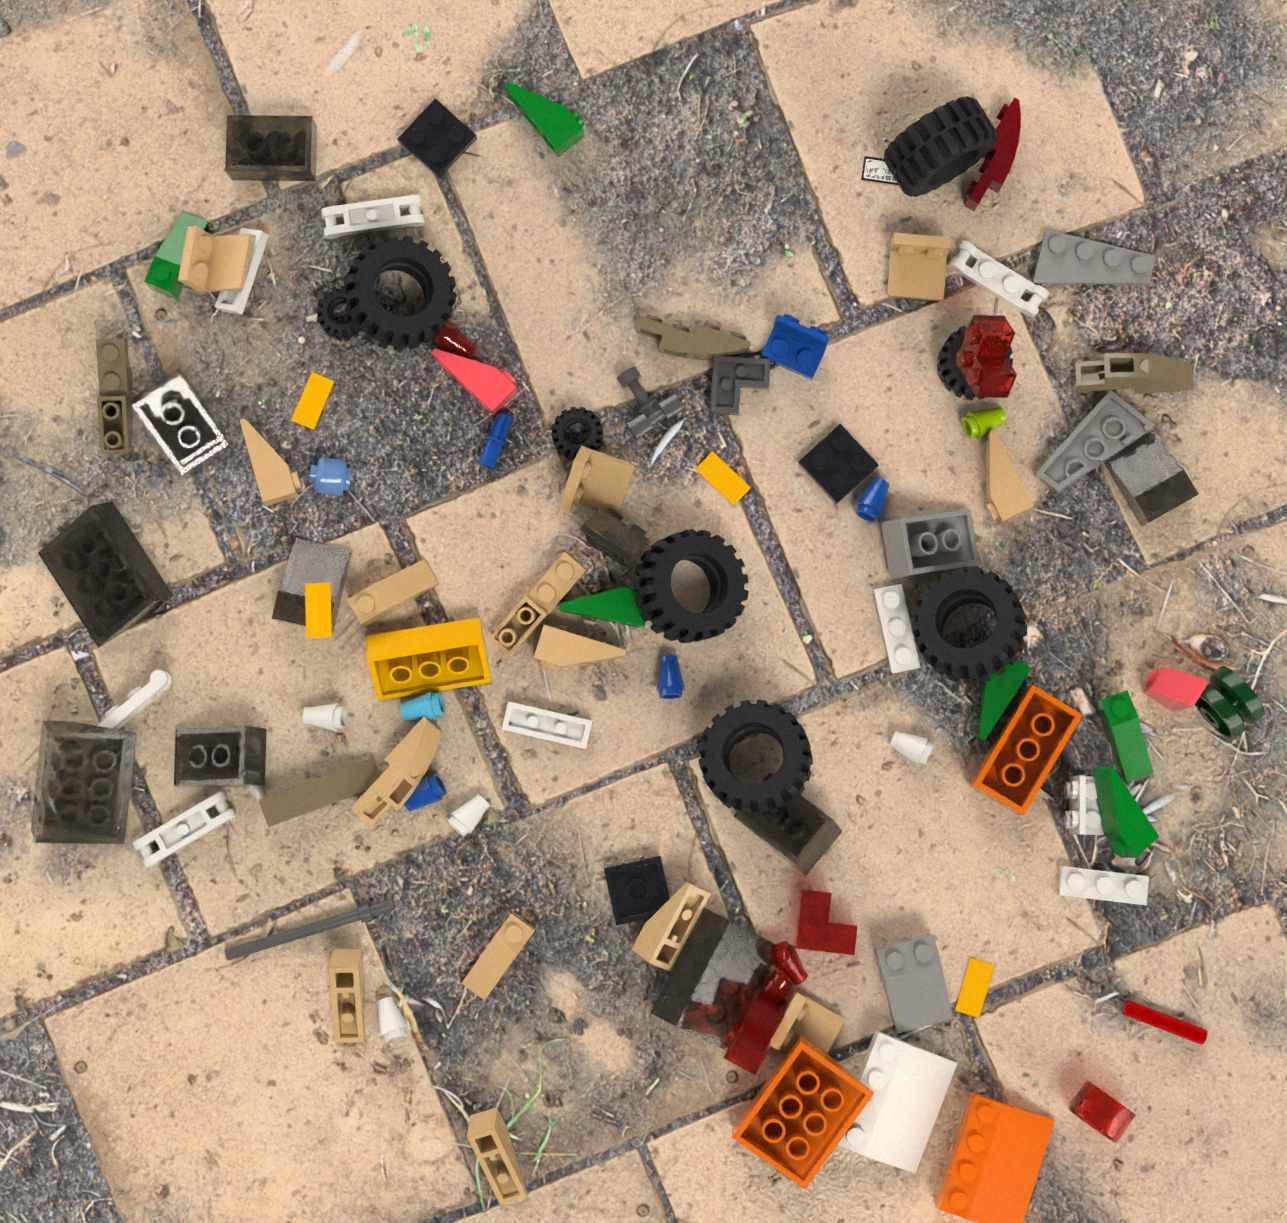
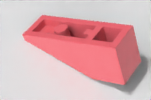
M434 349L431 352L433 358L493 416L518 393L514 385L517 381L506 370L501 373L496 367L439 349Z
M1162 667L1157 671L1153 669L1144 682L1147 687L1143 693L1173 712L1193 707L1209 682L1203 678Z

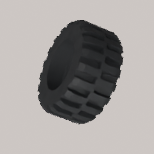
M969 96L960 97L955 101L952 100L943 106L937 107L929 114H925L917 122L908 126L904 132L896 136V139L884 151V162L903 193L910 197H918L952 181L955 177L963 174L968 168L978 163L997 143V131L976 99Z
M397 235L388 236L385 241L381 239L373 241L370 247H365L354 260L344 281L343 301L347 303L345 307L347 317L354 319L352 326L356 331L362 329L366 333L363 338L371 342L372 339L379 341L378 347L386 349L388 345H391L394 351H403L407 346L410 349L419 347L421 343H427L433 339L450 318L453 312L452 306L456 302V293L453 292L456 286L455 277H449L451 267L448 262L442 263L440 261L442 254L437 249L433 252L427 249L429 243L423 240L419 244L414 243L413 237L406 235L402 240H398ZM395 270L412 276L420 284L424 293L425 303L422 310L416 315L406 317L394 315L384 309L378 302L373 288L376 278L381 273Z
M694 529L684 530L655 542L651 545V549L643 553L640 558L643 563L636 565L634 572L635 575L639 576L638 580L633 581V591L638 592V598H635L634 601L636 607H642L643 613L640 614L644 622H652L650 629L656 634L664 632L663 636L665 639L670 641L678 640L680 643L699 642L724 633L725 629L731 628L737 622L735 617L742 615L745 606L741 603L748 600L749 591L744 590V584L749 583L748 574L743 575L741 567L745 565L742 558L737 559L734 554L737 550L732 545H724V538L719 535L711 537L710 531L706 530L697 532ZM687 560L693 562L707 576L710 585V597L705 609L700 613H692L684 609L673 595L671 575L679 561Z
M965 567L956 568L957 574L950 575L948 571L941 574L942 580L937 583L932 580L926 585L929 589L927 594L920 593L917 598L920 605L913 608L912 617L915 622L911 624L912 633L916 638V645L923 657L940 675L945 674L949 680L955 682L963 679L965 684H974L977 678H980L982 682L991 680L989 675L997 672L998 676L1006 672L1004 666L1008 663L1013 666L1018 659L1016 656L1017 651H1023L1025 646L1023 637L1027 635L1025 612L1011 585L1006 580L1001 581L997 574L991 571L985 574L982 568L973 567L972 572H967ZM970 603H978L990 607L995 613L997 622L993 633L985 642L972 648H958L946 641L943 635V627L946 619L955 609Z
M749 700L740 701L741 706L734 708L733 705L726 707V713L722 716L717 714L712 719L714 723L712 727L705 728L702 734L705 738L704 742H701L699 745V753L701 754L699 766L703 773V778L712 793L729 809L732 807L738 813L744 815L750 812L754 816H763V812L767 811L773 814L779 812V807L791 805L794 802L793 798L797 794L801 795L805 790L804 784L810 779V766L813 764L811 746L805 730L790 711H784L783 707L776 703L772 706L768 705L766 700H757V704H751ZM763 733L771 735L779 742L783 751V762L779 770L771 778L763 782L746 783L739 780L732 773L729 765V755L734 745L740 739L750 734Z

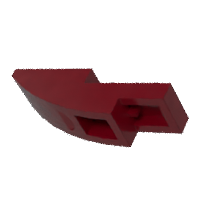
M1015 97L1010 106L1007 104L1003 105L996 119L1000 120L996 128L997 143H995L993 149L989 150V153L986 155L988 157L985 158L979 169V172L982 173L978 183L973 180L965 193V196L969 197L965 207L974 212L988 188L999 193L1013 164L1021 129L1020 101Z

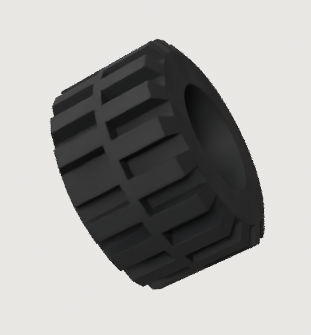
M971 323L967 328L965 325L959 327L957 332L954 331L948 337L939 353V363L937 364V371H941L939 378L941 382L945 381L947 383L945 388L949 392L952 389L956 391L955 396L959 398L964 395L967 396L966 400H973L975 397H978V400L984 399L987 395L991 396L1002 386L1011 372L1010 368L1013 365V359L1010 358L1013 353L1012 348H1007L1008 340L1005 336L1003 338L998 336L999 330L996 328L994 331L989 330L990 325L983 324L982 327H978L977 323ZM968 348H976L983 351L989 358L990 371L983 376L968 374L959 362L961 351Z

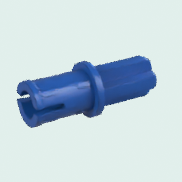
M502 412L497 414L489 436H485L487 441L480 460H478L480 465L495 470L502 447L507 445L505 440L513 421L512 416Z

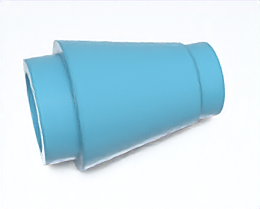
M428 692L400 706L404 721L421 720L423 717L427 720L439 719V716L445 715V704L440 692Z

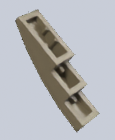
M374 758L259 799V803L267 825L271 827L366 792L380 775Z

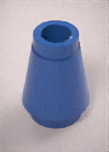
M874 478L873 482L856 503V515L869 522H876L878 518L882 517L890 484L881 478Z
M674 655L660 657L661 663L656 691L659 692V697L662 699L682 697V691L685 690L678 657Z
M434 774L431 777L427 775L420 781L409 799L404 803L405 807L411 812L441 801L442 796L447 794L445 785L438 775Z

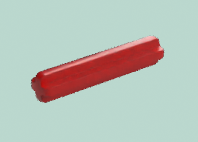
M1126 1000L1122 1009V1014L1195 1043L1202 1045L1206 1041L1207 1030L1141 1004Z

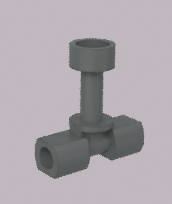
M634 366L617 377V381L623 389L630 388L642 407L638 411L640 416L627 424L629 432L637 441L651 432L653 425L664 418L668 421L684 411V406L676 394L661 403L657 399L651 401L638 381L642 376Z

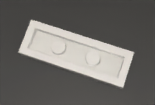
M241 228L239 235L249 234L253 237L244 289L220 291L215 307L221 311L243 315L269 237L263 231Z
M902 584L874 589L873 594L891 674L919 669L920 664Z
M508 701L502 730L586 749L593 721Z
M1060 866L1058 895L1147 905L1149 876Z

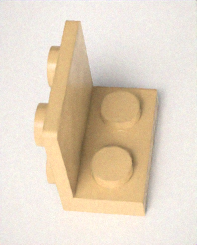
M188 226L178 281L198 292L243 290L253 237L249 234L215 237L198 226Z
M894 233L890 245L887 296L942 301L944 298L947 255L951 249V237Z
M581 446L573 461L559 509L570 513L574 503L579 504L583 502L613 514H619L635 468L634 464Z
M794 990L766 1042L771 1047L787 1053L801 1034L828 1053L845 1019Z

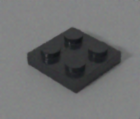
M434 99L397 140L440 179L477 140V135L437 99Z
M841 424L798 461L803 470L836 505L879 466Z
M661 856L604 868L616 926L649 919L670 899Z

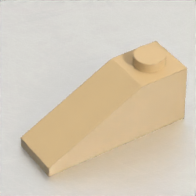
M246 419L240 420L262 502L269 506L300 497L298 488H302V483L298 472H293L292 468Z
M993 430L985 437L986 501L988 503L985 505V508L991 520L996 519L998 525L1030 510L1034 505L996 431Z
M423 559L372 584L348 598L347 601L361 625L367 627L437 586L439 582L426 560Z
M543 625L533 658L539 661V667L555 671L556 666L566 668L625 658L627 650Z
M686 882L644 924L631 950L647 962L671 972L711 893Z
M512 912L461 984L485 1001L536 931V928Z
M333 949L329 965L335 1043L364 1042L362 949Z
M498 1108L470 1115L467 1138L499 1204L504 1205L527 1198V1189L509 1131Z

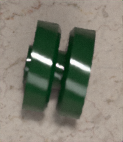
M1226 666L1219 667L1210 675V684H1207L1195 703L1196 708L1217 732L1231 741L1235 740L1245 731L1244 722L1253 724L1265 715L1263 704L1255 692L1238 674Z

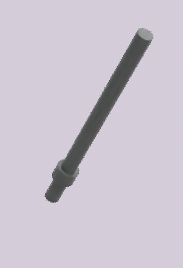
M393 899L372 905L365 903L357 906V909L226 949L225 955L227 960L230 961L361 920L362 923L370 921L376 915L395 910Z

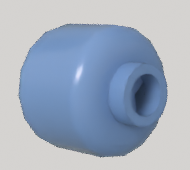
M321 457L317 462V466L311 465L308 482L314 483L316 493L340 496L344 490L348 491L352 469L347 468V463L344 460Z

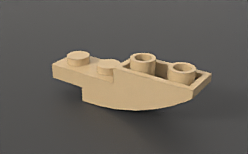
M564 551L489 639L511 657L560 605L588 569L569 552Z
M423 717L384 759L390 766L350 809L370 826H373L390 806L398 811L409 799L425 775L438 747L442 732Z

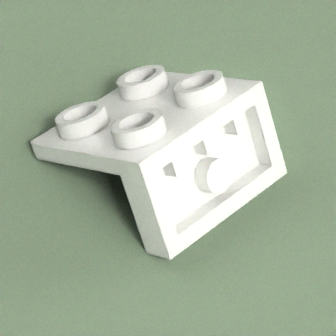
M1085 775L1069 776V782H1065L1064 785L1065 799H1069V811H1065L1064 814L1065 828H1069V834L1104 835L1094 777H1086Z

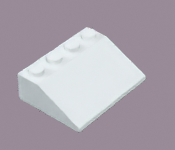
M875 1030L857 1079L871 1089L874 1094L838 1145L863 1156L916 1173L957 1062Z

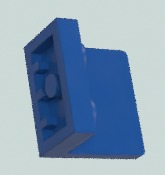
M784 314L783 317L777 315L772 332L760 358L771 359L772 363L812 380L830 338L825 336L826 332L815 326L807 328L799 324L800 321L791 315Z

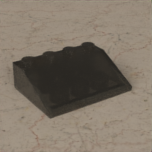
M113 501L90 506L38 552L98 647H102L128 630L173 597V594Z
M42 720L31 832L36 843H125L137 739L136 732L72 721Z
M704 907L671 972H669L650 1009V1013L728 1051L781 947Z

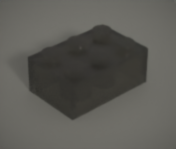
M227 115L225 171L232 181H316L317 125L312 116Z

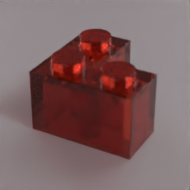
M973 315L969 327L966 328L961 349L956 355V364L977 398H1008L1017 373L1006 357L1015 332L1004 315Z
M800 889L794 947L797 949L854 955L858 926L829 921L832 893Z
M755 990L751 998L747 996L744 998L738 1010L742 1015L737 1023L731 1022L722 1044L726 1048L724 1059L756 1075L766 1057L771 1040L786 1012L784 1005Z

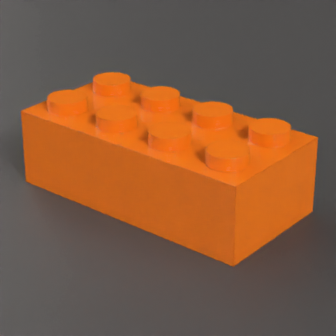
M1027 686L969 786L1013 813L1025 815L1083 715L1036 686Z

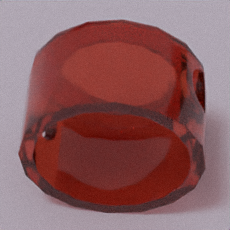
M1088 1080L1083 1084L1068 1107L1070 1112L1114 1143L1120 1140L1136 1116L1135 1113Z

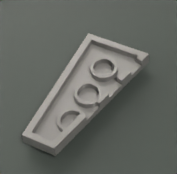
M1046 229L1043 234L1032 283L1039 286L1042 284H1055V286H1067L1068 284H1084V286H1095L1096 284L1148 286L1156 256Z
M1110 390L1036 472L1035 476L1058 494L1154 429L1155 424Z

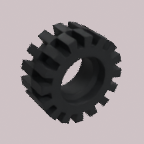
M341 286V289L333 287L330 293L324 292V298H319L318 300L319 308L316 307L317 320L323 330L330 337L333 336L336 340L340 341L341 338L349 341L352 336L355 338L359 337L358 333L364 331L362 329L359 331L354 329L352 326L353 318L344 324L337 323L333 319L334 308L339 304L346 303L343 301L345 286Z
M570 407L571 410H563L562 414L555 418V423L552 425L554 446L561 455L563 454L569 460L570 458L575 459L581 446L597 451L602 445L603 428L600 419L594 415V412L591 410L587 411L584 407H580V409ZM579 423L586 426L589 435L584 443L573 444L567 439L566 433L571 425Z

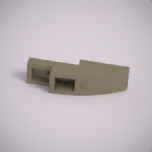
M647 315L646 318L639 316L636 324V333L660 341V353L686 359L713 360L714 356L736 357L747 354L751 344L743 334L737 332L727 334L719 331L720 328L706 322L703 325L697 323L693 334L689 333V329L685 326L673 324L672 327L663 324L662 319L653 315Z
M127 338L96 339L100 397H97L100 453H130L133 399L132 369L129 367Z
M1142 353L1104 354V360L1075 362L1077 392L1135 388V394L1193 390L1192 363L1172 357Z

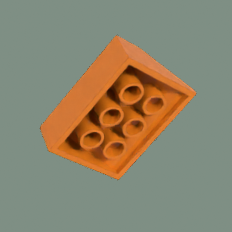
M800 1034L732 1128V1138L803 1189H806L871 1099L874 1092L825 1051Z
M970 1091L935 1205L941 1211L979 1223H1023L1055 1120Z

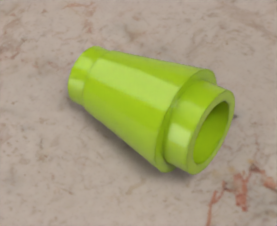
M1000 406L968 412L966 417L962 418L961 423L969 439H979L1002 423H1005L1006 414Z

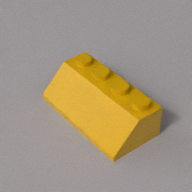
M480 617L366 636L367 661L378 701L424 694L431 691L436 692L491 683L486 643Z

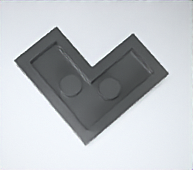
M714 356L710 414L738 416L740 388L769 389L771 359Z

